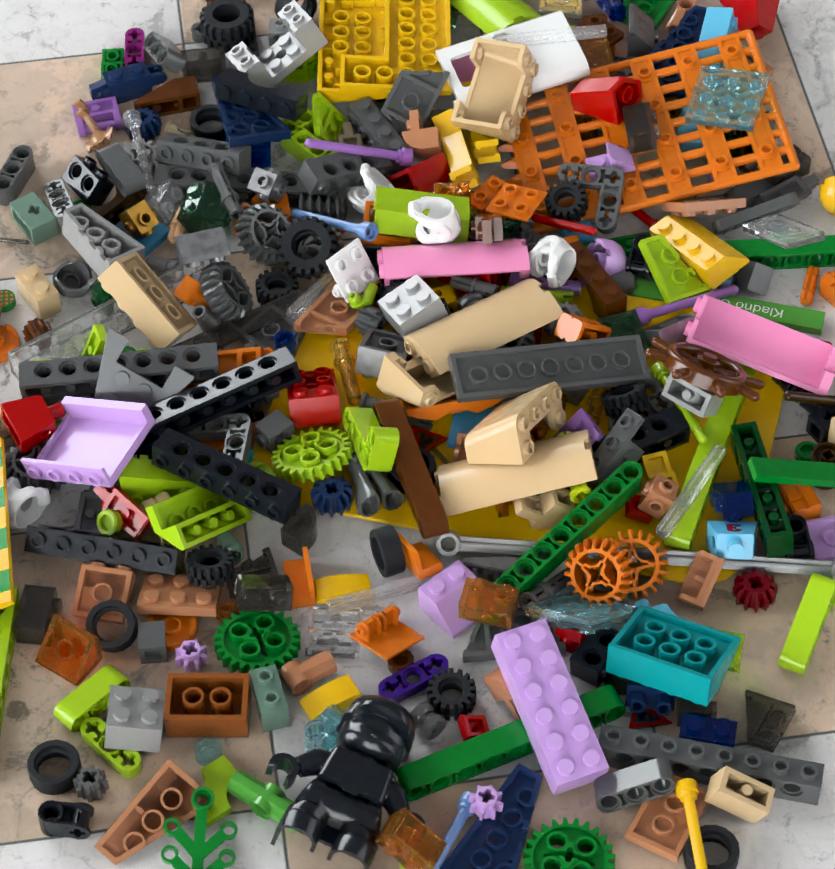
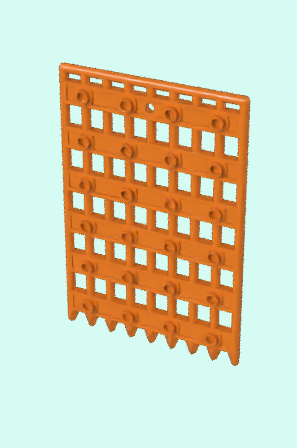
M750 29L590 69L589 76L544 90L546 98L526 102V114L521 119L519 125L520 134L518 139H515L513 143L504 142L497 147L498 152H514L515 155L503 162L501 168L519 170V173L505 182L544 192L550 191L549 186L546 185L545 178L558 175V169L561 165L542 169L540 161L562 156L564 164H585V159L587 158L585 150L606 145L605 142L630 150L636 170L623 173L625 186L622 197L623 204L621 205L619 215L664 204L665 202H672L796 171L800 168L797 154L753 31ZM746 39L748 47L743 48L740 40ZM713 47L718 48L719 54L699 59L697 51ZM752 55L754 63L748 64L746 56ZM674 57L676 65L655 70L653 62ZM723 62L725 70L704 75L702 67ZM629 68L632 76H629V78L641 80L643 98L640 102L642 109L631 111L619 126L601 119L577 125L575 117L585 114L573 110L570 95L572 91H567L566 84L582 81L583 79L610 77L609 73ZM758 71L760 79L754 80L752 72ZM679 73L681 81L660 86L658 78ZM724 79L729 80V87L713 91L709 90L708 83ZM763 88L766 95L759 96L757 89ZM680 90L685 91V98L665 102L664 94ZM734 95L736 103L715 108L713 100ZM769 104L772 112L765 113L763 105ZM548 106L550 114L528 119L527 111ZM690 106L692 114L673 119L670 118L668 111ZM740 112L741 120L725 124L720 123L718 116ZM643 117L646 118L648 125L626 130L624 122ZM775 120L778 129L771 130L769 122ZM695 122L697 131L676 136L674 127ZM553 123L554 131L533 136L531 128ZM599 128L602 129L603 136L585 141L581 140L580 133ZM745 128L746 137L726 141L724 133ZM651 134L653 142L631 147L630 138ZM781 137L783 146L777 147L775 139ZM555 139L558 140L559 147L537 152L536 144ZM701 140L702 148L681 153L679 144ZM751 145L753 153L732 158L730 150ZM656 150L658 159L636 164L635 155ZM787 154L789 163L783 164L781 156ZM706 156L707 165L686 169L684 161ZM757 162L758 171L737 175L735 167ZM661 167L663 176L641 180L640 172ZM568 171V178L570 177V175H573L572 171ZM709 173L712 174L714 182L692 187L690 178ZM587 174L585 180L591 182L589 174ZM666 184L669 193L650 198L646 197L645 189ZM584 188L588 199V210H585L586 214L584 217L579 215L580 221L589 220L592 222L595 221L600 191L596 192V189ZM608 196L605 199L613 198L614 196ZM575 198L559 201L558 206L562 208L569 207L574 204ZM543 200L534 213L549 216L545 201ZM605 212V213H606V218H608V217H609V213H608V212ZM536 222L531 227L538 235L561 229Z

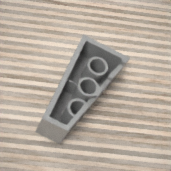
M83 203L64 210L62 234L98 276L117 259L135 251L144 260L145 246Z

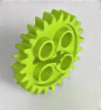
M320 427L317 431L310 428L307 433L301 430L298 436L292 434V439L290 440L283 439L284 444L277 445V450L272 451L273 456L271 460L274 472L277 473L279 478L283 477L285 481L291 479L292 483L300 479L303 484L307 479H311V482H315L318 477L324 480L327 474L333 476L334 470L342 471V465H348V460L353 458L352 453H354L350 436H347L346 432L341 433L340 429L333 431L332 427H329L327 430H323V427Z

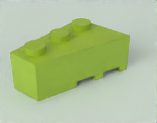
M148 455L131 458L119 476L121 490L139 506L141 502L150 498L154 499L155 496L163 492H168L170 497L198 486L151 464V459H148Z

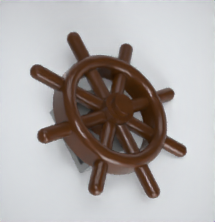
M653 337L651 344L660 350L648 348L645 351L646 357L661 361L671 372L661 395L701 418L716 415L725 395H742L753 402H757L760 399V394L751 388L761 390L764 387V382L747 376L746 372L736 361L718 352L688 342L670 344L659 337Z

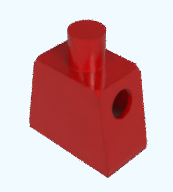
M40 395L1 404V418L21 454L51 438L56 430L55 420L65 416L64 408L60 402L47 407Z

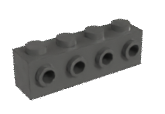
M369 97L349 104L348 121L351 122L354 130L361 135V139L367 147L380 144L383 149L393 151L403 147L409 148ZM390 160L393 166L389 175H393L408 167L400 166L395 160Z

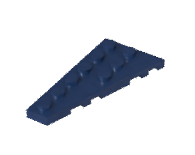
M518 763L497 791L502 792V799L500 800L504 803L502 812L496 811L494 820L483 818L480 821L478 817L440 869H518L542 784V775Z

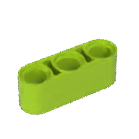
M106 665L56 705L53 715L72 733H77L81 731L80 726L85 719L99 717L108 709L110 685L130 687L131 682L113 665Z

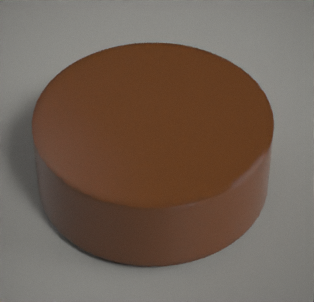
M407 649L387 660L388 669L392 674L414 664V656Z

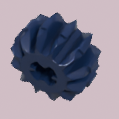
M139 107L138 110L131 109L130 114L125 115L124 130L130 140L135 139L136 142H140L141 139H144L147 143L149 139L155 140L156 136L160 135L162 120L156 110H150L149 107L145 109Z
M333 475L330 478L325 477L324 480L315 481L310 497L314 510H319L321 516L329 513L332 518L336 513L342 516L344 510H350L351 503L354 500V492L352 491L351 483L345 482L343 476L335 478Z

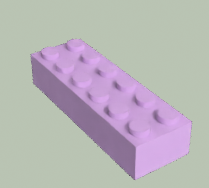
M544 618L494 635L491 649L552 795L555 796L592 783L598 777L607 774L610 767L546 619Z

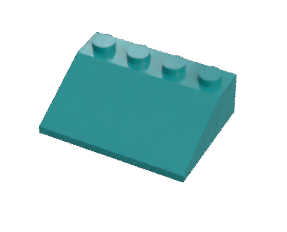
M640 605L608 645L606 672L707 707L721 686L741 643V638Z

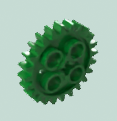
M250 606V612H245L241 608L240 615L230 613V620L223 618V626H217V633L214 634V651L217 653V660H222L223 667L230 666V673L240 670V673H249V670L274 664L280 670L284 664L292 661L293 658H298V650H301V637L297 623L292 624L291 616L284 618V611L275 614L274 607L268 612L265 611L264 606H261L259 611H255L254 607Z
M564 817L562 825H558L556 820L553 819L551 828L542 824L541 833L533 831V839H527L526 848L523 849L524 859H522V868L615 869L616 855L612 854L613 844H607L608 836L602 835L598 837L599 827L591 831L589 830L588 821L583 826H579L578 818H575L573 824H569L567 818ZM553 845H560V846H562V847H561V848H554V847H552V846H553ZM588 850L590 853H582L580 851Z

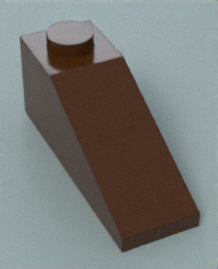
M195 75L172 79L133 101L134 110H138L139 107L141 109L149 107L150 110H156L157 114L161 117L193 111L201 107L200 92Z

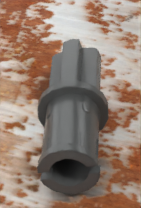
M462 275L452 276L450 282L453 288L464 290L471 294L477 292L484 297H489L499 291L497 290L499 285L481 281L478 277L473 279Z

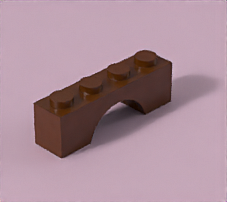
M580 240L570 243L569 245L576 252V264L568 280L579 279L583 283L590 296L593 312L605 326L625 319L627 310V296Z

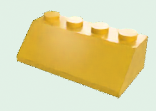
M667 215L649 229L651 236L662 234L680 254V259L687 267L694 269L697 273V278L713 290L750 262L749 258L692 218Z

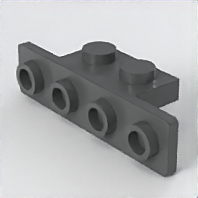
M629 408L624 411L593 454L599 479L587 482L588 487L592 491L626 461L637 462L645 452L631 441L645 419Z

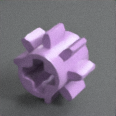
M198 639L184 640L180 648H175L176 666H183L185 673L200 672L202 665L208 664L206 645L200 646Z
M492 784L483 787L477 785L476 794H469L468 801L472 803L469 812L476 813L480 821L483 818L494 820L496 811L502 812L504 803L500 801L502 799V792H496Z

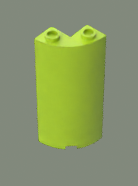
M450 0L451 5L486 34L541 17L539 13L523 0Z

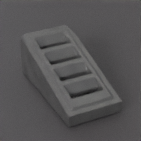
M466 557L463 564L476 575L478 581L493 583L519 558Z

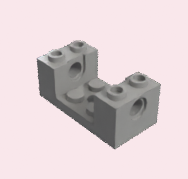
M295 0L286 4L277 13L289 32L281 36L277 42L268 49H265L258 57L253 55L243 41L226 54L236 70L248 73L249 80L258 86L274 87L328 43L312 18Z

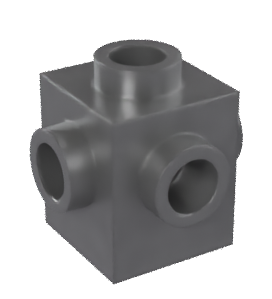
M255 167L247 189L258 194L257 198L264 202L270 203L273 200L280 203L289 181L282 178V173L273 168H269L266 171Z

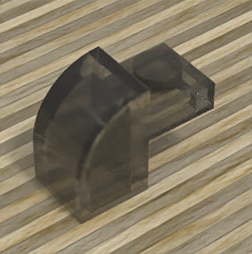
M308 503L301 509L298 508L288 522L280 529L282 545L301 557L303 556L302 547L307 546L309 550L317 539L316 513Z

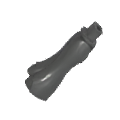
M354 450V453H352L353 458L348 460L349 464L347 467L355 486L358 514L363 517L375 515L380 510V499L384 509L391 511L399 508L405 502V497L400 489L390 480L385 472L364 471ZM371 481L374 483V485H375V487H376V489H377V491H378V494H377V492L375 491V489H374V487H373Z

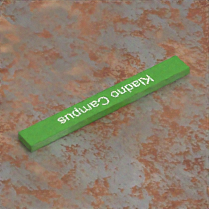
M636 279L632 296L665 302L655 281ZM733 295L718 299L793 330L821 335L826 312Z

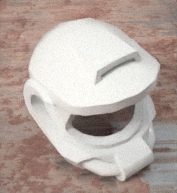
M363 163L360 168V174L366 187L351 188L347 194L348 199L353 203L352 208L363 215L365 202L374 201L376 186L395 188L376 168L370 167L367 163Z
M424 196L408 203L409 216L418 221L415 231L418 241L423 244H446L458 237L462 223L451 201L442 197ZM430 209L428 216H425L422 211Z
M548 235L540 239L528 253L530 274L537 278L547 275L548 285L551 288L563 286L575 268V250L565 239L556 235Z
M11 476L7 479L10 529L26 528L27 525L40 518L44 509L51 502L49 490L42 487L34 488L33 486L21 488L17 478ZM32 497L29 509L25 512L22 511L20 506L25 500Z

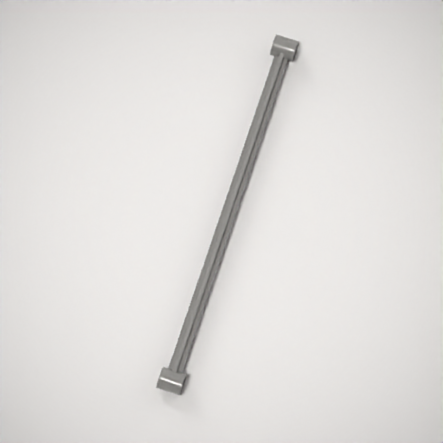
M450 529L448 534L439 536L436 546L438 551L444 556H453L458 551L524 555L538 541L460 536L457 531ZM452 537L456 541V546L452 549L445 548L442 544V539ZM620 546L618 549L621 551L623 549H628V547ZM636 548V554L639 558L654 559L652 552L648 548ZM631 550L630 558H633L632 563H640V560L636 561L637 558L633 557V550ZM666 550V554L659 557L660 560H668L669 564L667 565L691 567L697 552ZM588 553L586 555L590 559L601 560L598 558L600 553ZM754 555L753 559H725L722 569L751 571L755 568L756 571L761 572L765 569L766 572L812 575L814 572L823 576H833L835 579V558L830 561L785 557L767 558V556Z

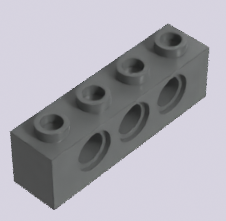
M168 133L157 140V162L209 170L211 164L220 162L225 173L240 175L251 168V146L244 145L230 148L228 142Z
M380 144L369 146L372 148L383 149ZM339 152L305 159L297 175L310 195L325 194L329 191L365 185L360 174V168L363 163L376 168L385 177H388L393 164L390 159Z

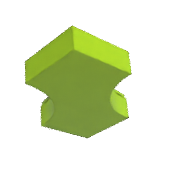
M224 755L201 768L205 787L209 788L214 794V804L207 811L208 827L232 813V808L228 803L229 792H227V785L231 776L237 770Z

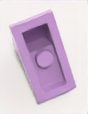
M605 142L606 154L585 159V164L615 167L619 168L623 173L636 170L630 150L609 142ZM595 172L588 173L591 182L597 179L598 174Z

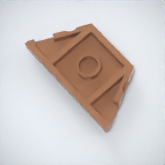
M335 281L293 323L294 331L347 336L355 327L354 322L360 309L352 308L349 305L350 303H346L344 297H334L332 290L334 285L337 284Z

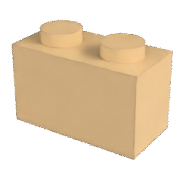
M36 263L15 273L19 294L39 319L45 320L62 311L57 289Z
M725 766L710 777L704 801L754 824L770 813L775 789Z

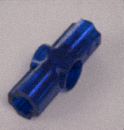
M624 0L596 1L598 6L613 22H621L626 18L627 9L623 4Z

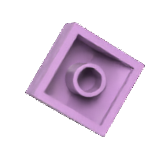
M457 560L418 587L419 607L454 639L477 622V600L484 590L476 575ZM486 607V608H484V609H486V610H492L493 608H492V607Z

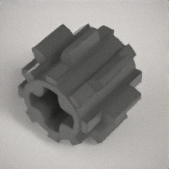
M373 306L362 307L357 313L354 322L355 327L359 329L358 333L365 335L370 327L383 330L386 320L385 316L381 314L382 310Z
M89 766L86 769L83 767L79 770L80 774H77V777L73 779L74 787L77 788V797H82L83 800L86 798L88 802L102 799V794H105V790L109 789L108 780H105V771H101L99 768L95 769L94 766Z

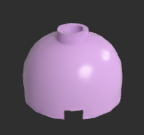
M595 238L596 242H591L588 245L587 250L609 276L625 270L627 257L621 245L616 241Z

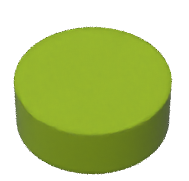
M106 509L98 514L96 523L98 530L102 534L114 535L121 530L123 521L117 510Z

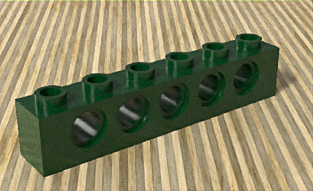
M756 421L731 425V449L754 519L757 521V529L767 558L793 554V530L777 483L754 482L748 466L750 457L768 458Z

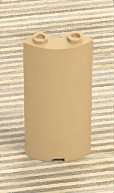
M528 278L403 336L404 347L413 359L419 356L422 357V365L425 372L434 378L450 370L447 359L449 354L496 349L559 319L563 311L549 290L544 292L540 288L542 285L539 281Z
M588 429L534 442V453L523 465L468 464L467 459L440 465L438 466V471L434 472L437 487L440 486L441 497L439 499L446 516L599 479Z

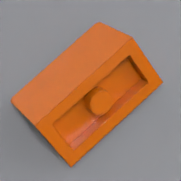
M397 532L403 547L406 567L419 580L443 571L442 562L421 541L411 545Z
M307 546L302 547L303 559L282 561L290 609L316 605L315 588Z

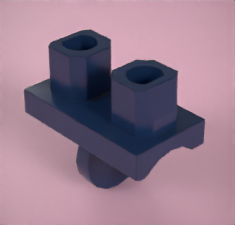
M631 680L627 681L625 706L629 707L630 712L642 713L647 708L655 709L658 715L669 716L670 712L674 711L676 696L669 695L652 687L643 686Z

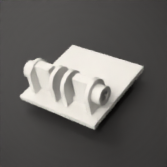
M359 238L353 240L325 261L337 283L333 287L332 294L336 298L344 297L346 303H349L348 297L351 293H354V295L356 292L361 294L365 291L368 283H375L379 280Z

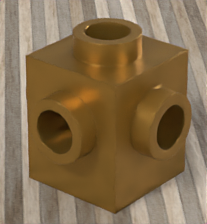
M145 199L118 215L123 222V228L130 231L134 238L140 235L143 239L155 232L153 227L159 224L156 212L148 206Z

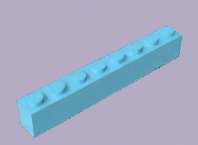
M707 7L699 42L731 34L734 30H737L738 17H734L733 8ZM717 47L697 51L699 59L717 55L719 51ZM723 62L702 67L704 75L725 70ZM722 80L708 83L709 90L713 91L723 88ZM718 99L713 100L715 108L719 107ZM690 106L683 107L681 116L692 114ZM695 122L678 126L676 136L697 131ZM700 139L679 144L681 153L703 147Z

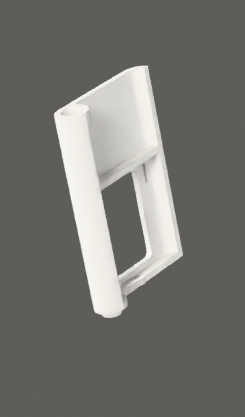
M561 10L479 36V38L523 44L528 47L536 63L539 65L538 74L532 82V94L590 75L587 59ZM475 38L435 51L442 70L450 72L447 80L456 100H461L463 104H465L470 86L463 87L451 62L470 55Z

